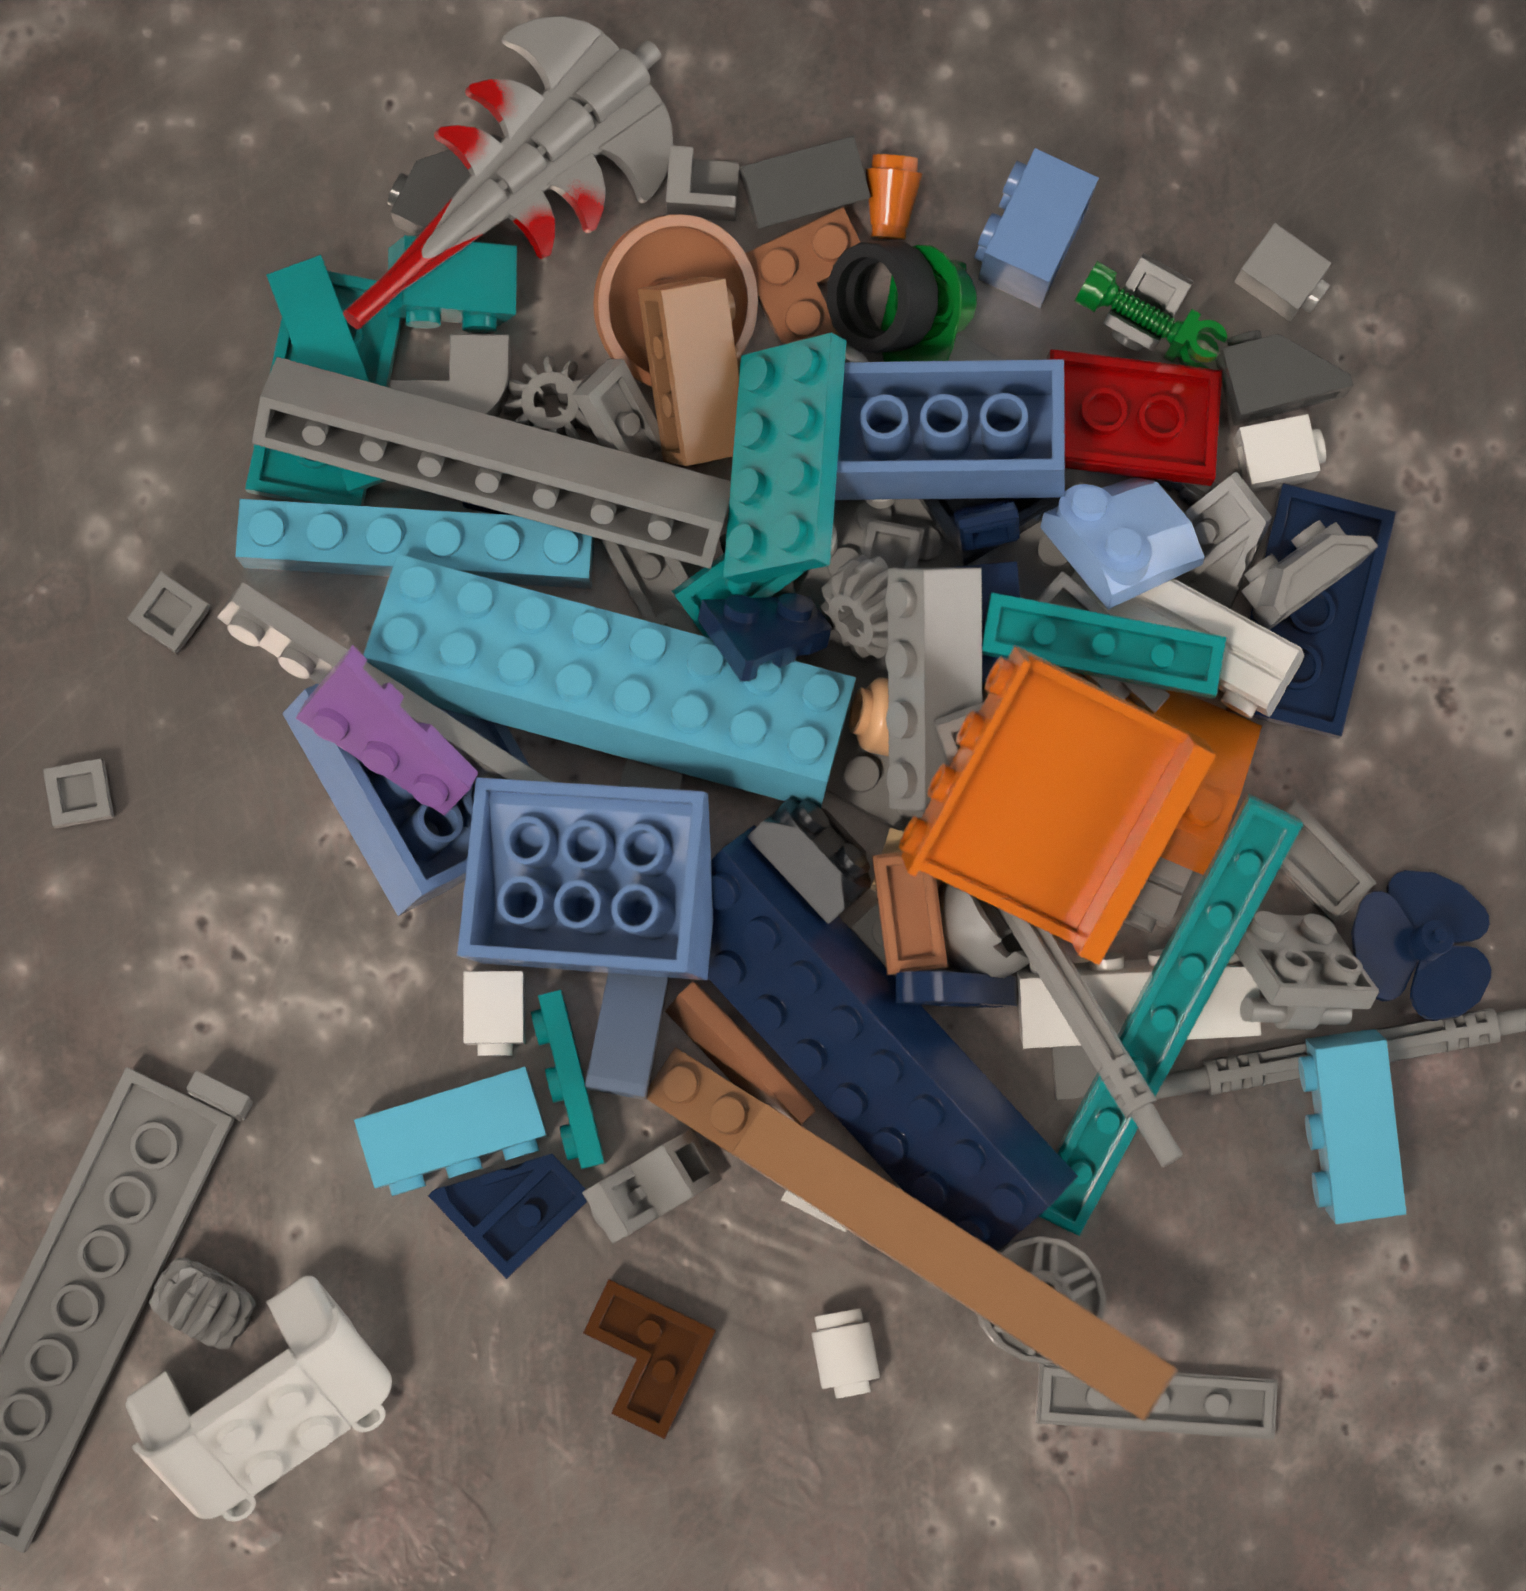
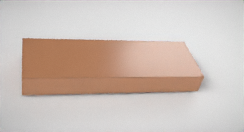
M692 982L665 1010L671 1019L734 1085L759 1101L768 1104L799 1125H802L816 1111L807 1098L697 983Z

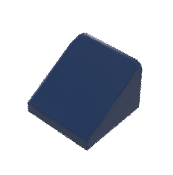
M1010 499L954 511L962 550L969 551L1014 542L1020 539L1018 511Z

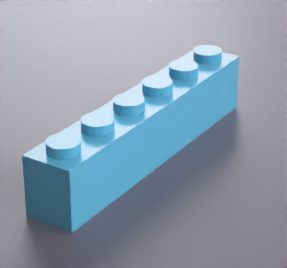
M240 499L235 557L244 568L390 577L396 556L400 554L508 584L591 589L595 537L515 515Z

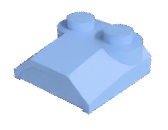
M1133 477L1103 488L1090 484L1072 486L1065 491V497H1060L1057 507L1043 513L1040 525L1043 532L1107 609H1111L1203 565L1205 558L1193 524L1158 482L1140 477Z

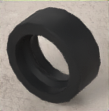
M903 241L861 242L846 249L834 263L827 283V308L832 325L840 337L846 340V344L859 352L884 353L903 351L919 344L930 331L938 310V286L931 265L918 249ZM879 262L883 263L894 277L898 291V309L893 323L886 331L880 329L873 320L867 304V284L871 271Z

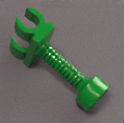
M1099 261L1095 263L1074 302L1094 313L1100 307L1111 306L1112 310L1116 309L1118 313L1121 311V315L1124 316L1126 314V318L1129 319L1131 317L1133 322L1136 320L1137 324L1141 323L1142 327L1146 326L1147 330L1151 329V332H1156V335H1161L1163 339L1166 338L1170 346L1164 355L1165 359L1173 363L1177 357L1180 365L1209 369V367L1200 362L1214 361L1218 356L1219 347L1214 338L1202 332L1211 333L1216 339L1225 343L1228 337L1226 330L1220 323L1214 320H1198L1201 314L1191 309L1184 321L1177 320L1175 322V318L1172 317L1170 319V315L1167 314L1165 316V312L1160 313L1159 309L1155 310L1154 306L1150 307V304H1145L1144 300L1140 301V298H1135V295H1130V292H1125L1124 289L1120 290L1116 283L1117 272ZM1189 354L1192 356V358H1194L1195 360L1200 361V362L1198 363V362L1193 361V360L1190 358Z

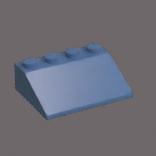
M317 683L304 689L282 714L396 914L400 916L463 883L466 877L475 784H472L469 791L445 816L432 807L421 804L411 793L385 776L371 771L362 761L333 742L322 739L313 729L297 720L296 716L304 702L319 684ZM439 708L530 767L507 726Z
M476 777L457 956L485 964L707 980L713 927L708 793L703 791Z

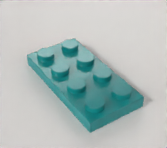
M327 271L342 311L347 309L377 282V280ZM387 305L360 329H355L347 322L369 382L389 387L403 318L387 317ZM281 318L271 370L277 357L299 363L283 318ZM254 444L245 486L247 493L291 502L364 506L367 488L349 494L339 467Z
M833 333L741 355L723 578L734 583L743 584L830 566L846 340Z

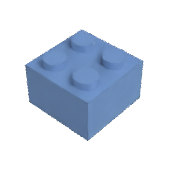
M1036 148L1027 165L1017 160L1002 191L1004 195L1000 201L999 208L1005 210L1004 214L1001 217L993 212L991 213L977 244L979 247L974 259L982 262L978 280L1041 309L1090 206L1099 177Z

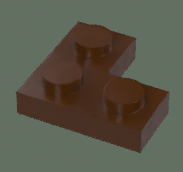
M608 1279L583 1334L636 1359L611 1414L665 1439L716 1329Z

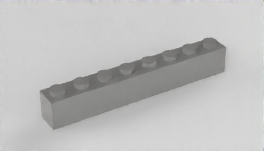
M280 357L276 358L260 395L252 444L709 569L713 562L730 499L731 481Z

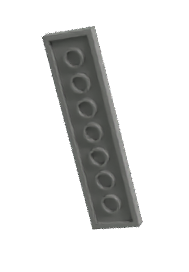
M129 1067L125 1068L0 1325V1543L21 1553L26 1552L235 1120L230 1115Z

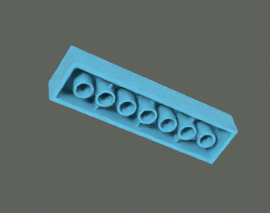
M400 554L396 556L363 654L367 659L366 662L436 707L783 801L794 798L802 802L807 799L820 808L826 793L856 677L797 661L779 668L772 664L771 660L759 665L755 679L741 682L711 638Z

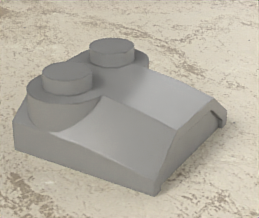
M1320 520L1316 521L1291 540L1297 548L1280 562L1271 554L1244 574L1250 584L1241 592L1253 606L1252 615L1262 627L1268 630L1272 629L1358 567L1378 547L1370 536L1346 535L1337 522L1326 528Z

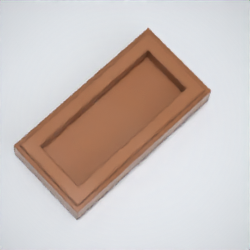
M903 852L872 856L887 976L896 975L899 972L928 971L948 967L936 878L920 870L916 877L907 873L901 858Z

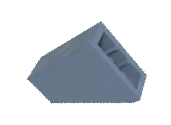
M608 973L587 1073L586 1088L597 1092L647 1100L669 977Z

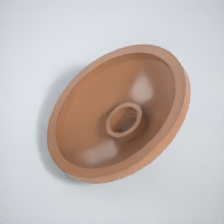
M681 214L661 215L647 219L629 229L615 242L599 269L594 289L593 308L600 340L610 358L624 360L634 379L644 385L652 387L638 288L701 276L725 278L726 287L731 291L735 302L736 313L732 321L735 346L739 349L741 355L752 337L758 314V289L753 268L737 241L728 232L711 221Z

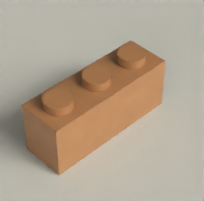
M701 276L638 288L663 462L690 466L733 457L741 353L735 346L732 321L736 313L735 302L731 291L726 287L725 278Z

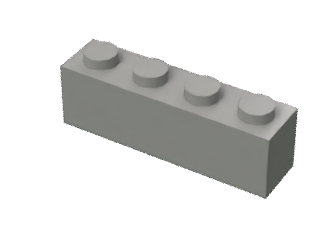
M930 567L888 569V589L885 602L888 610V650L886 653L888 711L886 724L889 731V769L886 781L889 790V808L925 812L932 799L927 794L936 771L942 764L949 766L934 720L982 703V568Z

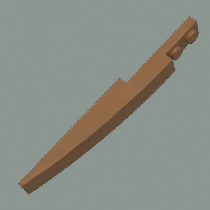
M675 1047L650 1084L647 1094L649 1102L1145 1422L1178 1371L1160 1357L966 1231Z

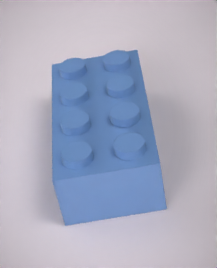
M1064 359L845 362L835 500L1065 497Z

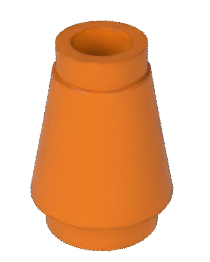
M891 154L872 155L871 168L865 169L866 181L871 197L868 199L870 224L872 225L871 237L906 240V229L909 226L923 173L917 172L918 158Z

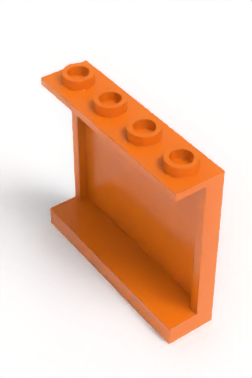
M1015 645L1008 659L999 658L990 671L985 685V690L989 694L979 713L971 711L963 721L956 739V743L961 746L950 766L942 764L936 771L927 794L932 799L922 818L913 817L905 828L899 843V849L903 851L901 858L907 873L916 877L919 870L1072 943L1079 956L1100 965L1215 759L1216 754L1205 739Z

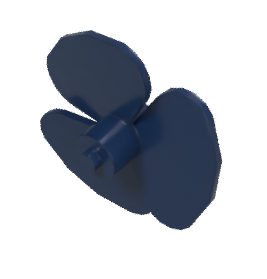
M1404 870L1396 873L1388 881L1386 893L1374 891L1364 896L1360 901L1351 930L1353 954L1362 963L1364 970L1378 988L1377 1000L1392 1001L1401 996L1407 987L1414 968H1416L1410 987V1000L1416 1012L1423 1018L1431 1021L1457 1018L1481 1001L1491 980V966L1486 956L1477 948L1453 944L1480 939L1488 931L1490 925L1489 915L1486 908L1463 885L1435 872Z

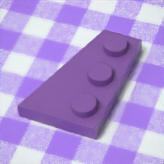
M352 645L307 698L296 719L313 729L322 739L333 742L362 761L371 771L385 776L411 793L421 804L432 807L445 816L469 791L478 771L431 724L416 723L400 706L404 696L390 682L380 686L363 669L367 659Z

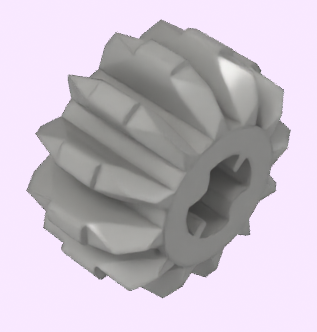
M545 356L543 362L544 373L538 374L534 366L527 362L522 365V371L528 383L525 384L512 379L508 381V392L518 399L504 402L502 410L506 416L518 417L513 422L581 440V437L576 431L577 428L593 433L572 395L591 376L585 375L574 381L578 371L577 362L569 360L564 365L561 373L556 372L554 357ZM558 395L560 404L567 405V408L558 407L559 416L547 417L545 409L537 406L539 403L544 406L546 405V396Z
M862 555L856 560L852 559L838 568V572L831 576L829 581L821 588L826 599L821 608L824 613L831 617L832 629L837 630L842 636L844 646L853 645L857 654L862 658L873 655L880 659L886 655L888 650V610L885 602L888 589V567L885 560L880 556L869 559Z
M176 1258L168 1269L162 1272L154 1286L155 1291L149 1301L150 1306L159 1315V1318L174 1326V1329L182 1331L191 1339L195 1338L207 1346H214L218 1349H229L241 1334L243 1335L251 1321L250 1316L256 1305L252 1295L246 1292L244 1287L233 1282L231 1278L218 1273L214 1268L211 1269L198 1261H192L188 1258Z

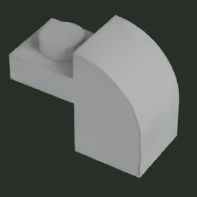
M450 334L449 380H391V388L498 417L503 411L502 404L508 401L510 394L507 389L508 381L511 379L512 346L509 335Z
M690 1129L582 1193L591 1207L595 1221L605 1230L610 1241L614 1244L721 1181L722 1178L693 1129Z

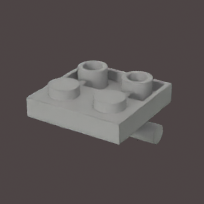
M1258 911L1253 916L1234 951L1266 997L1243 999L1240 1005V1015L1245 1022L1274 1023L1279 1029L1313 1030L1318 1024L1348 1025L1352 1018V1009H1370L1379 993L1378 988L1364 970L1362 963L1354 956L1337 932L1335 925L1327 917L1318 914H1306L1303 916Z

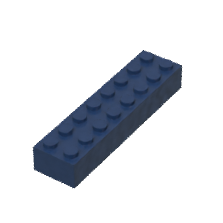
M754 824L722 848L711 859L713 927L708 968L709 980L905 1193L998 1252L1048 1209L1078 1175L921 1005L896 1004L895 976H887V970L883 963L839 916L828 924L747 838L756 828Z

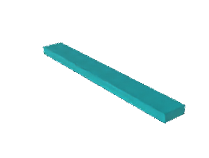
M1249 793L1117 1035L1154 1096L1157 1095L1304 825L1301 819ZM1098 1072L1055 1150L1078 1177L1048 1209L1039 1215V1217L1077 1236H1080L1138 1130V1126L1132 1117L1128 1119L1124 1117Z

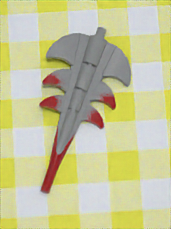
M565 16L535 18L507 32L502 37V43L506 47L518 52L530 62L540 75L545 91L539 94L530 86L511 79H488L471 83L466 88V96L479 102L498 121L504 133V138L499 142L482 130L462 125L442 126L435 131V139L450 149L461 160L471 176L386 274L343 311L347 322L355 329H360L400 292L507 218L513 221L525 234L533 246L537 257L546 259L552 253L555 239V218L550 203L544 195V192L548 189L560 194L572 206L580 220L583 231L587 234L592 233L597 229L602 216L606 193L602 170L595 159L599 154H603L614 161L626 174L640 203L650 200L659 189L668 172L670 145L673 146L671 119L665 104L662 103L657 92L649 84L650 76L647 71L661 58L659 49L650 41L643 42L632 53L623 48L619 49L602 30L588 22Z

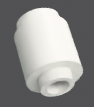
M861 1308L814 1317L817 1332L811 1334L822 1389L834 1387L836 1399L871 1392L869 1380L880 1378L870 1322L864 1323Z

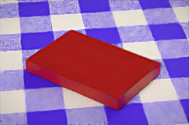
M1050 349L1047 360L1064 359L1065 468L1206 486L1213 484L1216 477L1222 370Z

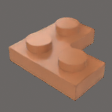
M844 207L745 253L756 278L758 301L780 345L827 333H833L840 337L832 325L827 303L819 286L828 282L833 265L846 249L861 243Z

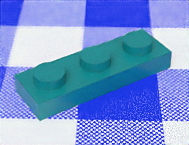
M562 990L538 995L541 1009L531 1011V1017L539 1046L548 1043L551 1046L555 1066L546 1068L545 1073L553 1103L565 1102L570 1124L559 1126L567 1160L578 1158L580 1167L583 1170L604 1165L606 1161L588 1089L585 1087L586 1081L564 993Z

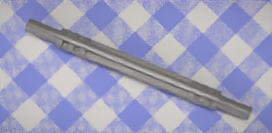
M998 908L1126 1119L1133 1118L1162 1167H1166L1181 1158L1183 1153L1153 1106L1157 1099L1057 936Z
M1526 1007L1498 1013L1495 1012L1494 1008L1465 1012L1457 1018L1438 1021L1422 1020L1378 1028L1376 1030L1387 1040L1389 1062L1498 1043L1500 1042V1036L1525 1032ZM1306 1042L1204 1060L1203 1067L1168 1073L1155 1098L1161 1099L1208 1090L1210 1095L1300 1079L1298 1059L1299 1057L1307 1056Z

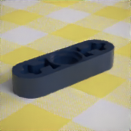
M946 971L896 973V1004L962 1008L1017 1007V976L997 978L991 977L989 974Z

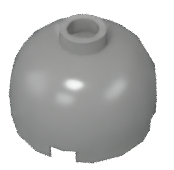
M943 882L937 890L948 968L955 967L962 973L989 974L991 977L1005 978L1030 963V960L997 907Z

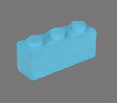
M1376 1029L1305 1038L1307 1056L1299 1057L1298 1067L1303 1091L1312 1092L1314 1114L1305 1116V1127L1310 1149H1318L1321 1171L1312 1173L1313 1193L1317 1207H1325V1211L1335 1224L1406 1215L1387 1040Z
M527 1067L515 1069L354 1120L374 1188L381 1189L389 1186L392 1196L425 1187L423 1175L446 1168L448 1178L450 1179L482 1169L480 1157L503 1151L505 1161L539 1151L537 1140L549 1136Z

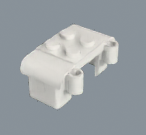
M313 1276L300 1278L266 1302L292 1352L287 1349L191 1416L167 1370L132 1393L126 1400V1409L145 1447L144 1449L137 1442L132 1445L134 1451L186 1507L199 1518L211 1519L220 1515L228 1521H239L246 1518L255 1509V1494L277 1481L281 1476L319 1450L325 1448L329 1443L350 1430L351 1426L358 1432H368L377 1428L385 1418V1410L382 1403L387 1398L391 1389L392 1378L390 1372L358 1334L348 1316Z

